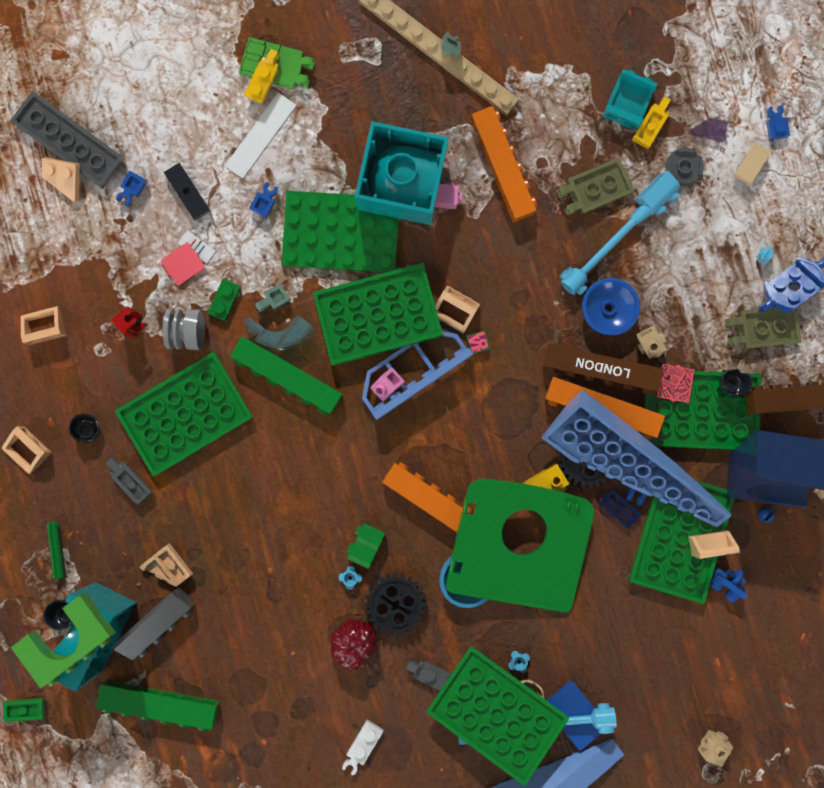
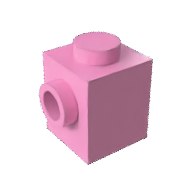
M452 182L439 184L435 207L456 209L457 204H461L462 192H458L459 186H455V183Z
M390 368L370 388L384 402L405 381L393 368Z

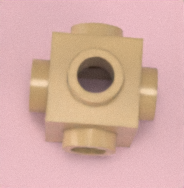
M654 325L636 334L640 341L638 347L642 355L647 354L649 359L652 357L657 358L664 353L663 351L667 350L664 345L667 341L663 333L658 334Z
M708 730L698 750L705 761L722 767L727 757L731 754L733 746L724 733Z

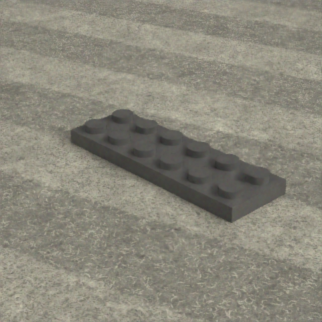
M34 91L30 93L10 120V122L63 161L80 164V173L102 189L125 160L123 156Z

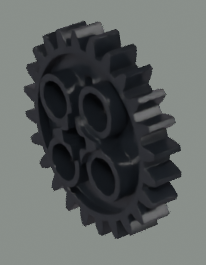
M556 450V452L561 454V457L556 458V460L562 462L558 466L559 468H564L562 471L564 475L568 474L567 481L573 479L572 485L580 482L581 488L585 486V483L588 488H592V483L596 487H599V481L606 484L605 473L595 469L590 476H586L584 473V469L587 466L586 462L572 463L568 457Z
M394 572L393 577H390L389 573H387L385 580L380 576V583L373 581L375 588L369 587L368 591L371 595L365 596L366 599L370 600V602L364 603V606L370 607V609L365 611V614L372 615L368 621H375L374 628L381 626L380 633L386 629L387 636L390 635L391 631H394L395 637H397L398 631H401L403 636L405 635V629L412 632V625L419 627L417 620H424L420 613H426V610L422 608L427 605V602L422 601L426 594H420L423 587L417 588L418 581L416 580L412 583V576L404 579V573L401 574V577H398L396 572ZM394 586L398 592L395 595H389L387 588ZM381 595H384V596H386L389 600H391L392 602H395L396 600H399V605H400L401 607H404V608H406V609H409V610L411 611V613H407L404 609H402V608L399 607V606H396L395 608H393V607H392V605H393L392 602H390V601H388V600H386V599H383V598H381L380 596H381ZM412 596L414 598L413 604H405L404 598ZM380 603H384L388 606V610L380 612L377 606ZM397 613H402L405 619L398 622L394 619V616Z

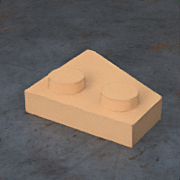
M48 157L42 158V177L72 201H79L80 164Z
M170 543L140 566L141 570H148L154 573L155 577L164 579L175 587L193 574Z

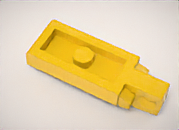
M270 49L267 57H263L260 60L246 88L245 97L263 104L278 73L279 64L276 62L280 55L277 51Z
M664 96L659 105H652L632 138L634 142L649 149L669 116V111L665 110L671 101L669 98Z

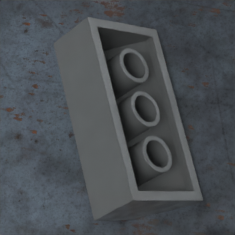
M181 587L177 588L121 637L112 648L131 660L138 656L142 658L150 651L148 647L152 643L156 645L164 638L162 634L166 630L171 632L179 625L178 619L181 617L185 619L193 612L191 608L195 605V602Z

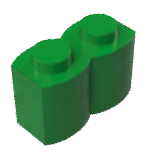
M364 523L363 526L359 525L355 533L357 539L354 544L350 543L346 553L349 554L347 559L369 569L385 532L367 523Z

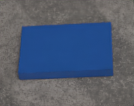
M571 679L547 699L549 703L569 717L591 715L593 709H595ZM592 723L565 725L562 729L579 751L583 750L600 735L598 729Z

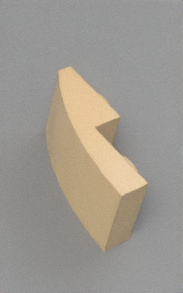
M754 143L734 177L751 185L772 151Z

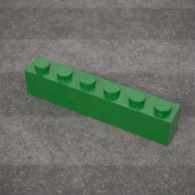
M242 336L230 357L234 358L233 363L242 368L244 365L250 367L252 374L258 377L261 374L268 378L266 382L275 387L277 384L283 386L285 393L291 396L294 393L301 397L299 401L308 406L311 403L316 405V410L324 415L327 412L332 414L343 396L342 393Z
M106 680L100 685L96 709H102L104 713L118 712L124 717H132L134 715L139 716L142 720L155 719L159 720L162 724L177 723L178 726L183 728L193 726L197 727L200 731H209L216 724L220 701Z

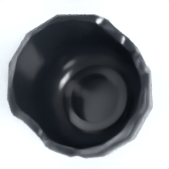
M739 369L726 370L720 376L719 386L726 396L737 398L747 394L751 390L753 382L749 373H742Z
M81 413L75 415L70 420L68 431L75 441L87 444L93 442L99 436L100 426L94 416Z
M54 600L48 604L43 613L44 622L50 628L57 630L67 629L72 626L73 622L62 609L69 603L66 600Z

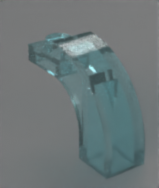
M299 315L295 317L286 329L278 332L264 329L249 317L244 321V324L248 326L246 328L247 331L254 336L257 333L259 334L255 339L256 342L267 348L277 350L289 349L299 345L315 329Z

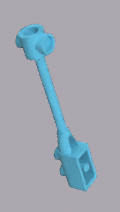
M669 171L660 173L636 197L635 200L639 207L633 213L630 220L582 269H573L570 266L559 276L562 279V286L572 295L576 293L578 295L582 294L587 289L585 285L588 281L586 274L635 225L655 213L657 215L661 214L667 208L664 204L668 200L670 202L674 201L680 195L677 192L680 189V184Z
M609 703L597 704L598 708L593 709L591 715L571 716L565 725L592 723L600 734L614 733V728L617 727L614 707L609 706ZM458 737L459 745L467 744L465 741Z

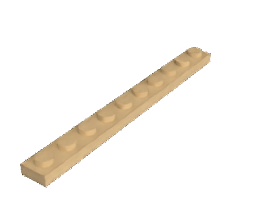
M359 0L361 5L506 116L519 99L460 53L458 56L444 53L443 49H441V39L392 1Z

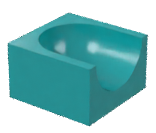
M371 121L354 197L357 210L432 225L439 183L447 156L449 137Z
M96 582L70 593L66 602L70 603L79 595L87 592L116 633L110 637L112 641L103 648L100 646L96 647L93 650L95 654L86 661L80 659L76 662L78 667L69 674L63 672L59 675L61 680L57 683L75 692L102 673L113 651L112 646L118 641L137 603ZM74 624L61 643L52 652L63 656L74 653L79 642V634Z

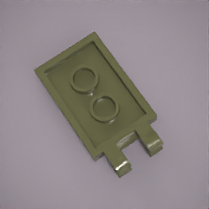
M618 157L568 178V185L559 188V191L556 193L559 199L570 194L573 203L564 208L568 216L578 210L581 211L582 215L632 194L634 189Z
M771 307L765 313H762V310L760 311L759 309L744 310L739 312V317L725 319L726 327L738 325L739 336L728 338V346L743 344L744 349L802 342L797 308L791 313L783 312L776 307Z

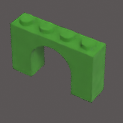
M87 592L79 595L62 608L77 628L79 634L78 646L73 654L63 656L52 652L37 631L28 634L11 647L40 688L47 684L50 687L61 680L59 675L63 672L69 674L78 667L76 662L80 659L86 661L95 654L93 650L96 647L100 646L103 648L112 641L110 637L116 633Z

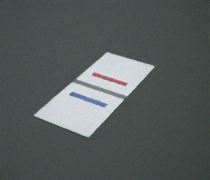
M188 230L178 242L181 246L188 242L195 253L199 254L198 257L206 264L216 252V250Z

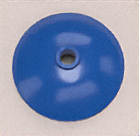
M604 278L595 282L586 291L582 301V313L587 324L596 332L610 336L618 335L629 330L637 321L640 313V301L634 288L627 282L617 278ZM606 305H609L611 307L610 312L606 311Z

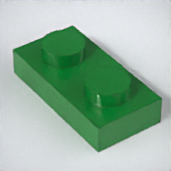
M222 279L208 314L227 321L241 286Z
M45 698L5 700L3 702L4 722L42 720L46 717Z

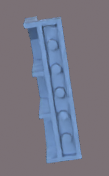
M442 331L443 337L454 338L461 349L454 353L455 357L450 361L445 359L440 362L437 370L434 369L419 345L413 344L401 348L367 371L362 399L376 420H379L447 372L472 357L473 353L469 348H466L457 334ZM414 346L430 370L422 375L423 379L419 382L414 380L407 386L402 384L400 387L403 393L398 391L390 396L391 401L387 404L382 402L373 408L367 399L371 374L384 365L389 370L392 368L389 364L390 361Z

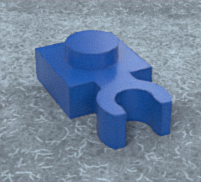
M782 105L777 107L778 113L773 111L772 106L767 109V115L771 118L766 122L769 140L783 139L790 136L788 118H782L784 112Z
M129 170L120 185L124 191L116 196V200L121 202L123 198H127L124 205L130 207L133 195L138 198L148 181Z
M269 182L264 184L263 194L257 192L249 207L251 211L266 219L275 204V200L271 198L276 196L279 191L277 186H275L273 191H268Z

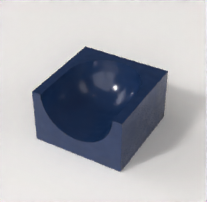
M757 430L729 453L727 497L805 509L807 508L810 488L824 490V440Z

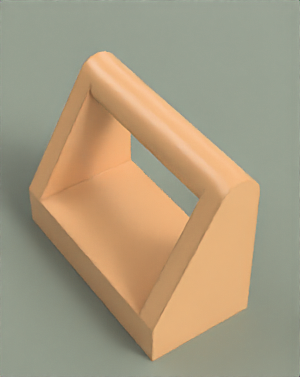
M448 285L435 305L439 320L463 334L480 306L476 301ZM443 300L470 314L464 325L438 311Z
M59 306L21 315V339L24 344L33 345L67 336ZM54 315L55 327L31 333L29 321Z
M17 426L1 448L29 475L52 453L25 426ZM18 438L37 455L31 465L11 447Z
M729 531L688 536L691 556L699 559L740 552L739 546Z

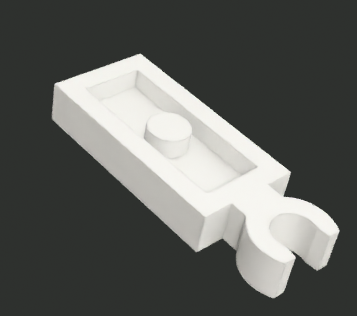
M366 720L347 752V756L350 759L345 760L343 763V770L348 765H352L351 775H354L357 772V764L364 765L383 733L381 727Z

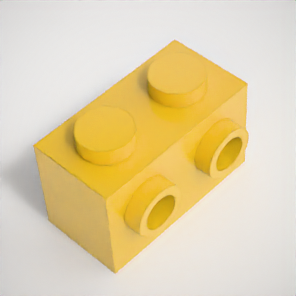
M558 464L551 465L523 482L524 484L545 487L564 492L566 490L565 486L569 485Z

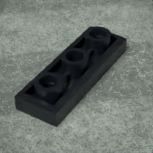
M180 162L163 172L195 221L211 211ZM190 190V193L185 195L186 191Z

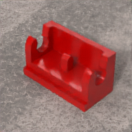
M128 306L111 319L123 335L133 339L146 326V323H142L139 327L135 326L136 320L141 317V314Z

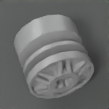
M167 309L163 320V340L166 349H173L175 347L180 350L184 343L187 350H201L205 337L203 311L188 309L184 317L181 309H177L176 312L174 309Z

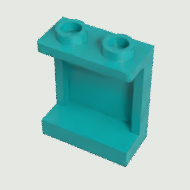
M623 69L602 117L637 131L658 84L651 78H643L632 70Z

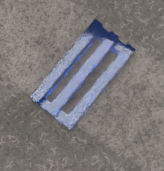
M610 489L599 502L604 509L628 529L641 516V513L613 489ZM613 495L618 501H620L625 507H627L632 513H634V515L631 516L614 500H612L610 496ZM605 502H610L615 508H617L622 514H624L629 519V521L626 522L621 516H619L608 505H606Z

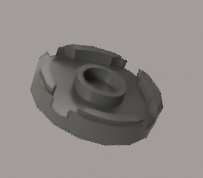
M690 148L675 150L665 163V171H669L679 182L680 186H689L695 183L701 177L704 169L701 156L699 157L697 152Z

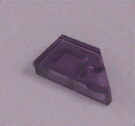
M709 118L695 128H692L688 134L723 142L728 122Z

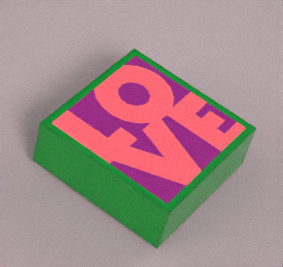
M485 331L466 336L469 349L473 354L490 349Z

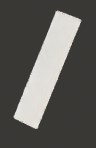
M277 93L225 164V167L239 177L244 178L293 111L296 104L280 93Z

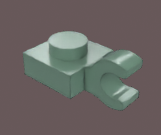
M280 283L264 292L267 298L257 302L255 305L259 312L266 310L269 306H272L273 310L290 302V299Z

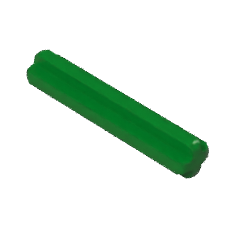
M50 522L47 523L52 575L53 579H62L65 577L59 523Z

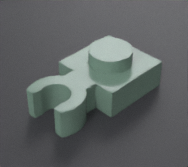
M446 32L441 40L443 52L451 56L453 54L458 56L461 51V42L458 41L459 37H452L449 32Z

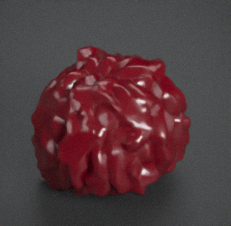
M350 618V620H346L345 624L341 623L340 627L331 635L329 650L331 651L333 662H336L343 668L347 667L349 670H357L359 667L364 666V658L371 657L375 652L377 642L375 632L372 631L373 628L369 623L366 624L362 620Z

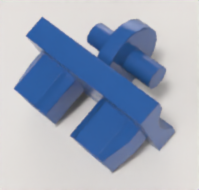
M718 567L714 570L715 576L710 582L713 589L719 592L725 585L729 588L724 593L725 597L732 603L740 597L745 599L748 596L745 593L746 588L743 586L746 580L742 578V570L737 569L733 571L728 569L726 573Z

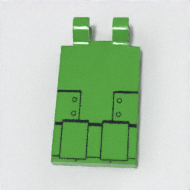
M249 37L239 69L241 76L252 78L260 60L263 57L266 58L270 49H273L280 56L276 62L279 64L278 73L272 84L293 90L295 85L308 88L310 80H308V76L300 74L302 67L313 70L315 65L313 58L303 57V51Z

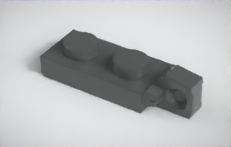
M113 457L106 462L113 470L110 473L112 475L111 478L137 505H140L154 492L124 461L120 463Z
M409 659L406 666L407 670L414 673V678L438 690L442 689L452 674L426 660H420L418 664Z

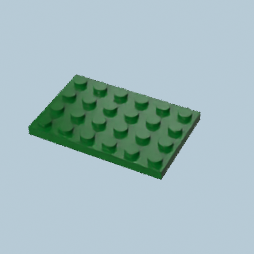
M286 190L281 266L375 273L393 271L396 266L399 218L357 210L355 195Z
M424 263L313 292L332 366L443 336Z
M215 352L203 357L115 410L116 415L153 477L254 418Z
M694 371L689 403L681 401L671 402L669 399L658 398L657 393L654 392L653 395L644 394V409L665 416L658 437H652L651 440H648L655 446L734 450L753 433L760 430V413L746 414L745 395L731 398L722 392L719 381L720 376L724 372ZM749 373L753 382L752 387L761 386V374Z
M696 481L731 513L735 498L727 497L728 490ZM653 496L628 581L704 604L718 556L702 559L691 556L688 536L725 531L729 518L716 527L694 517V514L688 511L683 512L677 509V506L671 503L665 504L660 501V498Z
M470 646L426 711L427 714L523 786L527 784L570 718L472 646Z

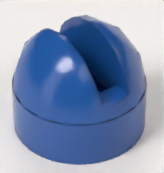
M763 507L759 509L757 516L761 522L770 523L774 520L775 513L771 508Z

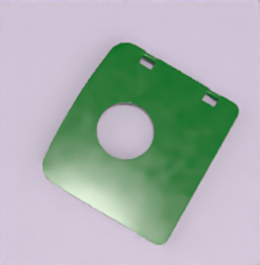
M483 478L473 481L468 486L464 499L463 511L446 579L447 590L450 593L558 612L570 611L573 606L594 517L592 504L579 496L530 484ZM469 503H475L473 514L467 513ZM519 510L537 512L543 518L546 525V535L543 543L535 551L528 554H517L510 551L502 539V528L506 519ZM456 562L462 563L460 573L454 572Z

